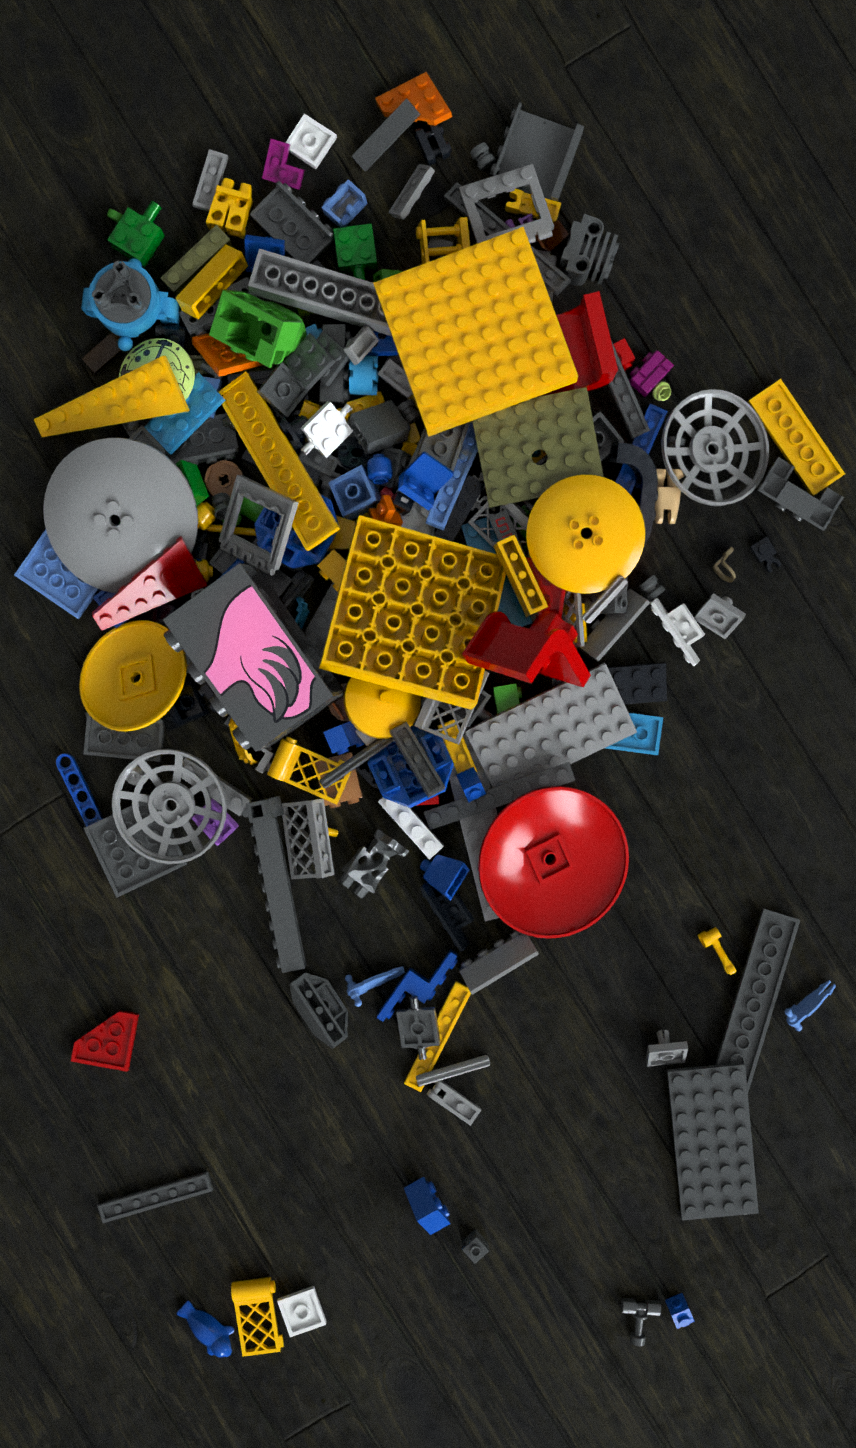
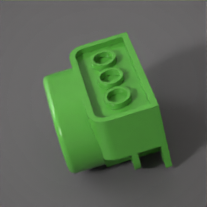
M223 290L209 335L230 346V350L233 352L245 354L246 359L258 361L271 368L272 364H280L284 358H287L296 350L298 345L306 338V328L304 322L296 313L275 302L263 301L243 291Z

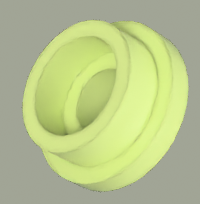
M667 382L658 383L653 389V397L658 401L667 400L672 392L670 385Z

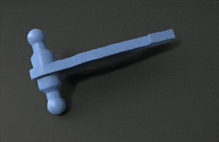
M403 966L394 968L363 980V982L358 984L353 982L351 975H346L345 980L348 983L347 994L354 999L355 1006L360 1007L362 1005V1001L359 998L361 994L404 974Z
M829 980L819 985L818 989L806 996L797 1006L794 1004L791 1008L785 1009L786 1020L789 1026L794 1027L796 1031H801L802 1025L800 1023L807 1016L810 1017L828 995L831 996L836 985L833 984L822 993L831 983Z

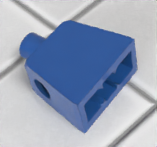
M436 855L432 862L424 859L420 866V869L425 871L423 878L450 901L470 870L464 862L441 855Z

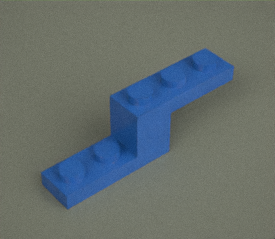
M450 949L429 980L410 967L377 1013V1018L382 1022L385 1018L390 1019L395 1011L393 1008L397 1002L400 1004L406 996L404 991L412 996H418V1000L422 1003H425L426 1000L430 1001L436 993L435 987L438 984L442 985L445 981L447 970L449 968L452 970L458 961L456 959L457 953Z

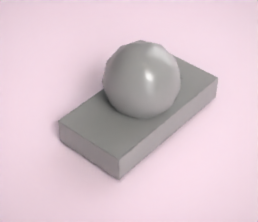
M369 325L363 326L355 337L347 341L346 347L343 350L352 363L357 365L379 340Z

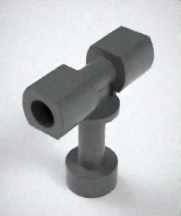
M621 1298V1312L632 1314L636 1318L635 1331L630 1334V1344L644 1346L646 1336L642 1334L643 1320L647 1319L648 1315L660 1316L661 1303L657 1300H646L645 1303H637L635 1299Z

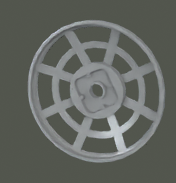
M710 389L688 396L672 410L663 428L661 448L666 470L680 491L699 503L710 506H723L735 503L751 494L764 477L769 459V442L764 424L750 404L731 392ZM712 397L727 400L735 404L739 409L732 417L723 411L712 409ZM704 398V410L695 412L685 419L679 410L691 401ZM745 414L755 427L759 442H747L746 435L738 423ZM704 416V428L696 432L690 423L696 418ZM712 416L719 417L727 421L723 428L712 426ZM673 418L681 425L676 435L675 448L667 447L668 429ZM732 428L737 432L741 444H733L732 438L728 434ZM685 430L691 437L689 447L680 448L681 437ZM709 445L714 446V455L709 452ZM760 450L759 465L755 476L751 479L743 473L748 462L749 451ZM735 452H742L741 462L737 469L731 462ZM690 455L694 463L690 472L686 469L681 456ZM668 456H676L679 468L686 476L682 484L675 476ZM725 469L733 475L725 482H718L717 472ZM700 470L709 473L711 484L704 483L695 478ZM737 480L747 485L736 496L723 500L720 489L732 485ZM693 483L701 488L712 490L715 500H706L695 496L688 491V488Z
M157 749L137 757L120 774L112 795L113 818L122 838L138 854L158 863L179 864L201 856L218 840L226 821V796L217 775L201 759L181 750ZM157 755H175L174 765H163L152 769L145 761ZM183 757L197 762L210 775L201 780L194 772L182 767ZM139 765L146 774L138 781L134 792L122 791L127 776ZM174 771L173 781L163 783L157 776V773ZM182 773L191 777L197 784L190 789L181 784ZM150 778L156 788L150 795L140 793L143 785ZM213 782L216 783L221 796V813L211 810V798L207 786ZM201 790L205 798L206 808L195 805L193 795ZM121 798L132 800L133 813L137 823L129 829L124 824L121 814ZM168 800H173L176 803L175 810L168 807ZM139 801L148 803L150 815L144 819L139 810ZM194 813L204 816L200 826L195 831L189 822ZM209 818L220 821L214 836L207 844L202 846L198 835L205 829ZM155 821L163 826V836L152 831L147 825ZM183 826L187 833L185 837L170 838L172 828ZM142 829L150 838L161 842L158 854L143 847L132 835ZM191 841L196 850L183 856H166L169 844L176 845Z

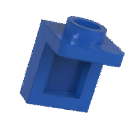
M682 1293L665 1300L677 1329L695 1322Z

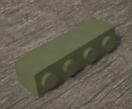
M215 225L161 277L164 285L176 297L225 244L233 247L230 238Z

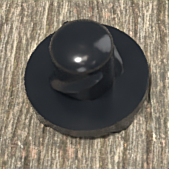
M282 415L279 417L281 421L278 422L284 433L288 432L291 438L289 441L295 450L299 448L301 451L303 445L299 439L302 437L306 438L301 427L309 419L304 415L295 416L292 422L288 423Z
M350 437L338 446V460L342 466L349 470L360 465L367 469V461L376 454L374 452L367 455L356 437Z

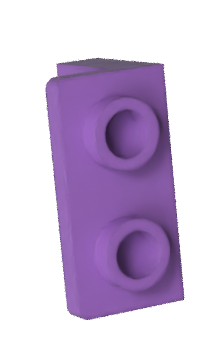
M211 799V810L221 813L222 806L214 799ZM226 813L224 828L215 842L217 846L239 827L228 813ZM195 814L192 820L199 827L204 816ZM209 818L203 830L209 839L214 836L220 822Z

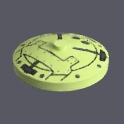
M154 338L138 344L128 353L121 365L119 377L161 356H166L186 401L194 385L195 369L190 356L179 344L169 339Z

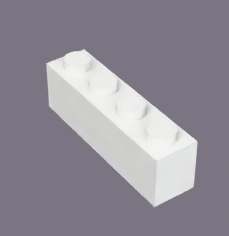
M383 797L378 801L428 859H431L444 847L443 843L411 808Z

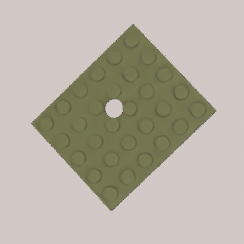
M587 387L535 397L472 421L489 508L538 499L553 484L571 476L597 475L604 477ZM536 450H543L547 454V461L543 465H537L532 460V454Z

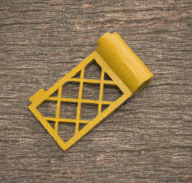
M288 736L286 739L282 738L267 775L337 805L351 772L346 774L344 779L332 784L336 786L338 791L335 799L328 796L326 789L322 786L316 790L311 789L308 780L318 777V780H320V775L333 771L345 761L339 759L336 762L299 746L294 738ZM301 752L309 755L310 763L301 765L299 760ZM322 760L327 763L329 770L319 774L315 763ZM312 764L316 775L306 778L303 768ZM300 769L304 780L300 782L291 780L292 773Z
M271 1277L236 1281L231 1284L242 1357L280 1352L281 1347H284L283 1335L278 1333L273 1301L276 1285L275 1281L271 1280ZM269 1302L270 1308L267 1312L258 1307L260 1303ZM248 1305L252 1309L246 1315L240 1311V1306ZM254 1311L263 1316L258 1323L250 1318ZM265 1318L272 1323L269 1331L261 1326ZM246 1321L255 1326L250 1333L243 1329ZM257 1329L265 1334L261 1341L253 1336ZM269 1336L275 1341L276 1346L268 1347L263 1342ZM249 1339L257 1344L254 1349L246 1350V1342Z

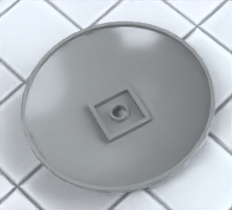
M120 437L104 438L78 447L68 454L57 466L45 492L44 523L55 553L75 576L97 589L118 593V590L123 585L126 586L131 581V578L152 560H156L162 555L163 551L176 543L180 536H182L189 551L192 553L198 532V510L187 479L176 464L154 447L137 440ZM112 515L119 516V525H115L112 523Z

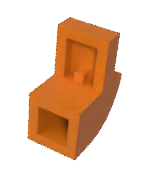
M383 495L376 508H369L368 514L370 518L402 526L403 521L400 514L396 512L390 495Z

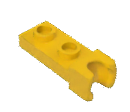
M519 189L510 192L509 197L514 199L515 202L506 203L505 210L507 212L525 216L532 214L533 218L540 219L531 198L532 194L524 193V191ZM545 198L552 221L555 223L561 202Z

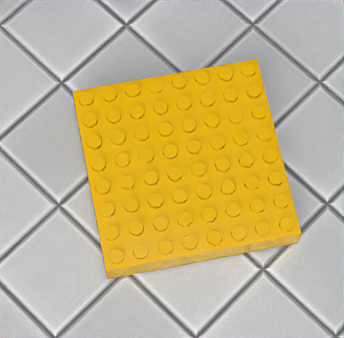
M524 227L373 283L428 437L577 382L578 374Z
M359 515L355 524L319 669L472 710L478 702L485 669L467 663L462 653L484 619L490 613L498 611L506 573L497 554Z

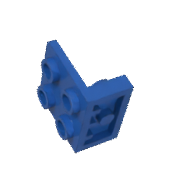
M424 451L399 476L398 490L429 511L434 506V494L453 477L454 472Z

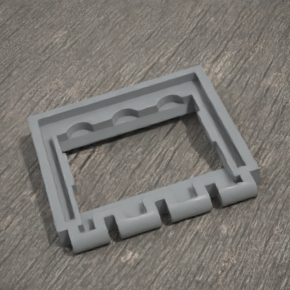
M533 164L459 187V192L477 244L524 227L529 243L536 242V235L539 240L553 236L554 224ZM521 186H529L532 194L531 198L540 219L485 236L484 227L475 203L483 198L490 199L496 197L497 194L502 192H512L515 188Z
M237 475L219 537V542H221L220 549L271 576L274 575L275 571L280 568L299 502L243 475ZM244 497L281 515L279 526H277L272 542L271 553L234 534Z

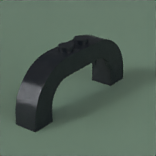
M611 442L609 462L624 463L633 470L635 475L634 500L639 506L644 520L645 545L652 531L653 520L656 517L655 501L658 499L656 467L650 456L640 447L628 443Z

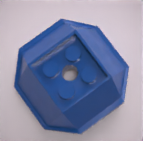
M321 495L338 524L332 501ZM265 507L254 525L258 547L271 553L272 542L277 526H279L281 515ZM291 527L281 563L292 569L320 563L338 531L310 551H307L293 527Z
M415 726L411 727V730L445 785L443 791L427 798L395 741L372 756L368 761V766L383 798L408 808H412L445 792L454 765L442 738L418 729Z

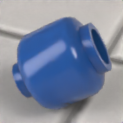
M375 454L373 458L367 461V476L374 484H386L393 476L392 461L390 458L385 457L384 454Z

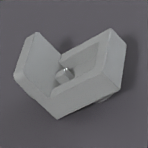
M273 747L261 750L265 754L255 770L260 773H264L265 770L268 772L272 759L276 754L272 751Z

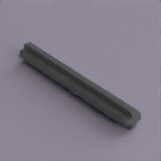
M393 738L377 739L319 780L321 786L328 788L394 742Z

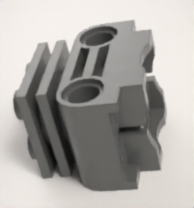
M584 214L581 223L573 221L567 246L564 248L558 268L565 272V275L571 279L570 284L574 286L583 285L588 278L590 270L593 271L591 281L594 282L597 273H601L598 284H602L603 279H607L620 244L616 242L618 238L616 234H614L611 244H608L610 232L606 233L604 242L600 241L604 230L603 222L587 214Z

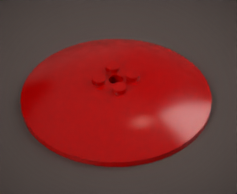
M564 786L544 787L530 791L509 803L489 826L479 854L478 872L481 889L494 913L504 923L520 933L537 938H560L576 934L600 920L619 897L627 877L629 865L627 839L618 818L611 809L601 800L585 791ZM549 854H553V861L551 863H546V856Z

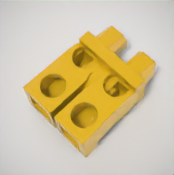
M224 178L221 186L217 185L216 193L206 219V224L210 230L217 225L224 233L227 232L228 235L244 239L245 228L253 203L251 197L252 188L250 184L241 183L239 191L234 190V181Z

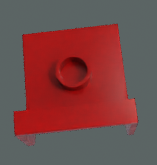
M598 291L583 295L579 306L556 315L576 368L578 379L576 383L541 396L587 387V391L603 387L613 381L618 367L600 292Z
M546 610L543 611L541 616H537L529 629L511 624L503 612L494 611L490 613L462 653L469 664L531 684L537 674H542L584 687L591 676L573 644L578 635L574 626L563 621L557 613Z

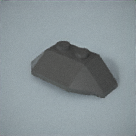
M304 973L290 983L293 1004L313 1035L331 1049L348 1037V1010L328 979Z

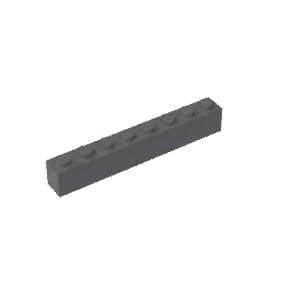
M274 817L268 820L252 822L253 825H250L252 837L255 836L257 843L254 844L256 856L259 855L260 858L258 870L259 874H263L264 882H261L263 893L267 894L268 899L265 901L267 912L271 914L269 926L271 931L274 930L275 938L272 939L273 947L278 950L279 957H276L277 967L281 968L282 973L305 969L306 961L278 818Z

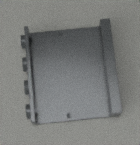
M519 103L517 109H513L510 121H512L510 127H506L503 136L506 139L504 146H499L497 152L499 159L497 164L493 163L490 174L496 176L533 164L544 198L558 202L581 140L584 126L577 124L575 130L522 111V103ZM529 186L515 188L524 191V193L531 194Z

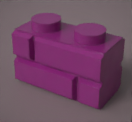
M658 350L653 354L649 352L642 360L644 362L642 367L639 368L637 366L629 374L631 376L629 380L630 385L643 397H646L674 366Z

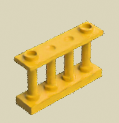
M460 217L456 224L451 227L426 228L425 220H421L418 227H416V237L420 239L422 264L430 262L429 256L449 255L470 247L467 217ZM455 235L457 236L458 244L450 247L428 248L427 236Z

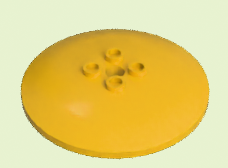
M597 475L571 476L553 484L536 501L527 523V547L537 570L553 585L573 593H597L606 590L619 575L626 578L635 568L642 554L645 542L644 520L634 498L616 482ZM589 528L592 532L591 538L584 539L581 536V530Z
M132 621L110 630L93 646L82 667L80 695L86 711L96 722L111 730L134 731L153 724L171 709L183 689L187 663L184 649L176 652L166 641L164 633L169 629L152 621ZM140 674L139 681L134 683L135 677Z

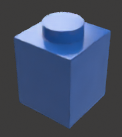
M474 767L456 775L468 802L486 795Z

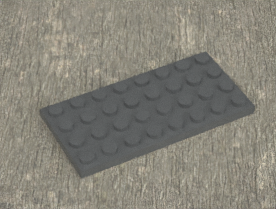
M744 1062L668 1069L667 1078L681 1219L693 1220L759 1213Z

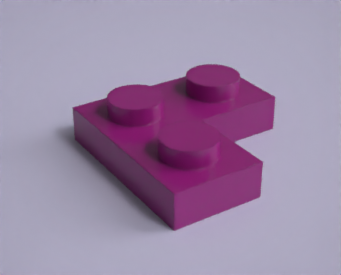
M271 139L262 179L275 183L280 181L282 184L286 183L289 187L300 190L305 170L286 164L291 144Z

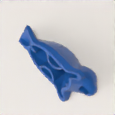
M190 1301L184 1303L176 1314L187 1319L194 1336L199 1342L207 1346L208 1354L217 1357H229L232 1353L229 1335L234 1332V1327L221 1325L209 1313L195 1309Z

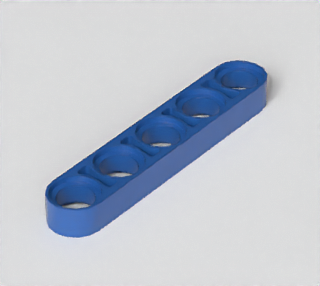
M68 753L60 754L56 759L57 768L86 827L104 819L75 758ZM65 756L71 761L68 767L61 765V759ZM71 774H76L79 777V782L76 785L71 784L69 781ZM80 791L87 793V799L84 802L78 800L77 795ZM88 808H92L96 812V816L93 819H89L86 816Z

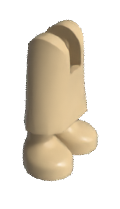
M656 469L658 499L655 501V523L662 524L664 509H668V524H675L681 491L673 483L668 472L666 473V469ZM672 469L678 480L685 476L681 469ZM665 477H667V487H664Z

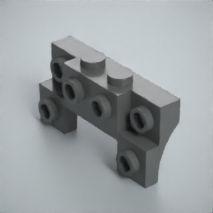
M777 457L757 491L775 501V506L780 510L785 511L788 509L793 512L791 516L801 522L804 519L824 531L844 497L826 487L819 499L813 497L787 481L795 467Z

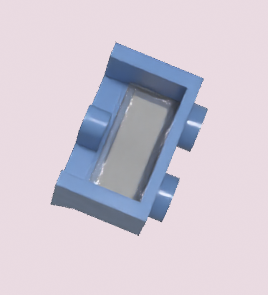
M347 180L338 186L336 193L332 197L325 200L322 210L324 215L337 225L338 228L346 227L368 203L365 194L350 180Z

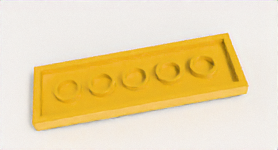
M781 379L748 401V404L759 415L765 429L788 463L795 467L793 469L810 495L814 496L845 475Z

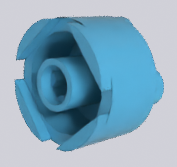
M365 356L357 365H354L350 360V395L377 396L378 385L375 383H378L379 372L375 368H378V356Z

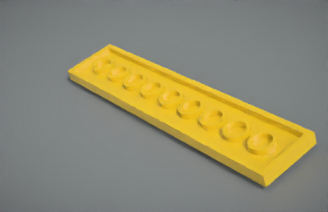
M245 371L218 392L225 399L222 406L270 489L299 502L292 527L305 550L310 551L340 530V527L265 399L256 392L258 388L252 377Z

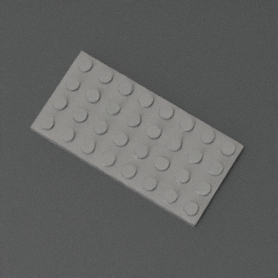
M605 663L588 670L591 676L584 687L563 682L465 730L492 788L566 762L572 764L637 733Z

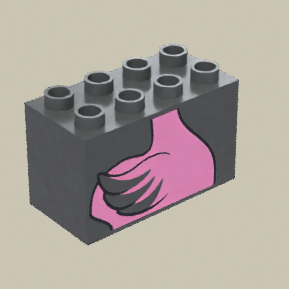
M239 563L163 619L169 628L164 633L166 641L176 652L184 649L192 661L187 665L188 672L199 685L207 682L215 693L209 699L213 708L221 717H225L228 714L238 726L232 731L233 735L245 750L253 747L256 752L273 746L344 695L345 690L333 673L319 669L321 656L262 572L253 566Z

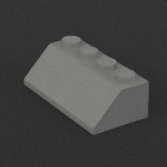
M631 589L627 590V612L604 614L605 616L601 621L597 619L590 627L592 631L587 635L588 642H584L585 646L577 648L594 663L598 662L648 606L650 602Z
M515 930L510 933L511 937L504 940L502 938L498 940L490 950L486 948L480 951L475 959L471 960L469 958L461 963L462 967L459 968V971L472 995L539 955L528 935Z

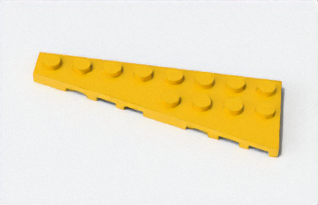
M161 356L35 418L34 421L41 437H49L183 413L190 410L167 357Z

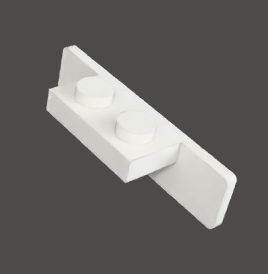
M658 598L650 602L653 613L656 616L659 615L663 621L662 626L674 637L673 642L678 648L682 649L685 660L695 666L700 659L690 645L702 638L705 633L684 603L668 613Z

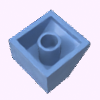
M363 465L328 482L342 517L349 520L367 513L369 508H376L382 498L376 484L368 478L367 471Z

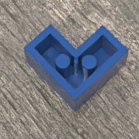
M351 721L323 732L332 754L337 752L338 755L350 751L349 747L356 744L357 747L364 745L355 733L357 728Z
M422 1177L404 1188L417 1222L430 1235L451 1224L448 1219L450 1213L447 1207L442 1205L440 1199L436 1198L434 1193L437 1191L431 1181L428 1182Z

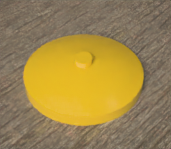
M351 677L344 691V707L349 720L359 731L373 738L387 739L392 738L389 733L391 729L405 722L410 727L413 725L420 711L421 696Z

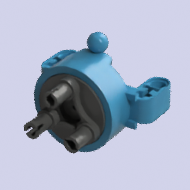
M132 258L128 262H119L118 260L105 266L95 275L92 283H90V287L83 289L81 309L87 316L98 318L107 329L120 336L118 347L122 351L132 349L133 341L131 338L138 337L139 334L148 330L156 320H160L164 325L179 326L180 324L179 312L181 308L177 300L168 297V292L159 291L150 274L142 268L141 262L136 258Z

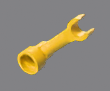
M714 927L707 932L703 931L698 934V938L705 948L713 945L726 973L729 975L736 973L734 965L728 959L718 940L721 937L719 930Z

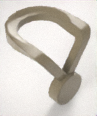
M732 546L713 565L714 572L722 580L729 583L733 582L736 578L733 569L725 563L727 557L734 551ZM722 563L730 572L731 577L724 575L717 566Z

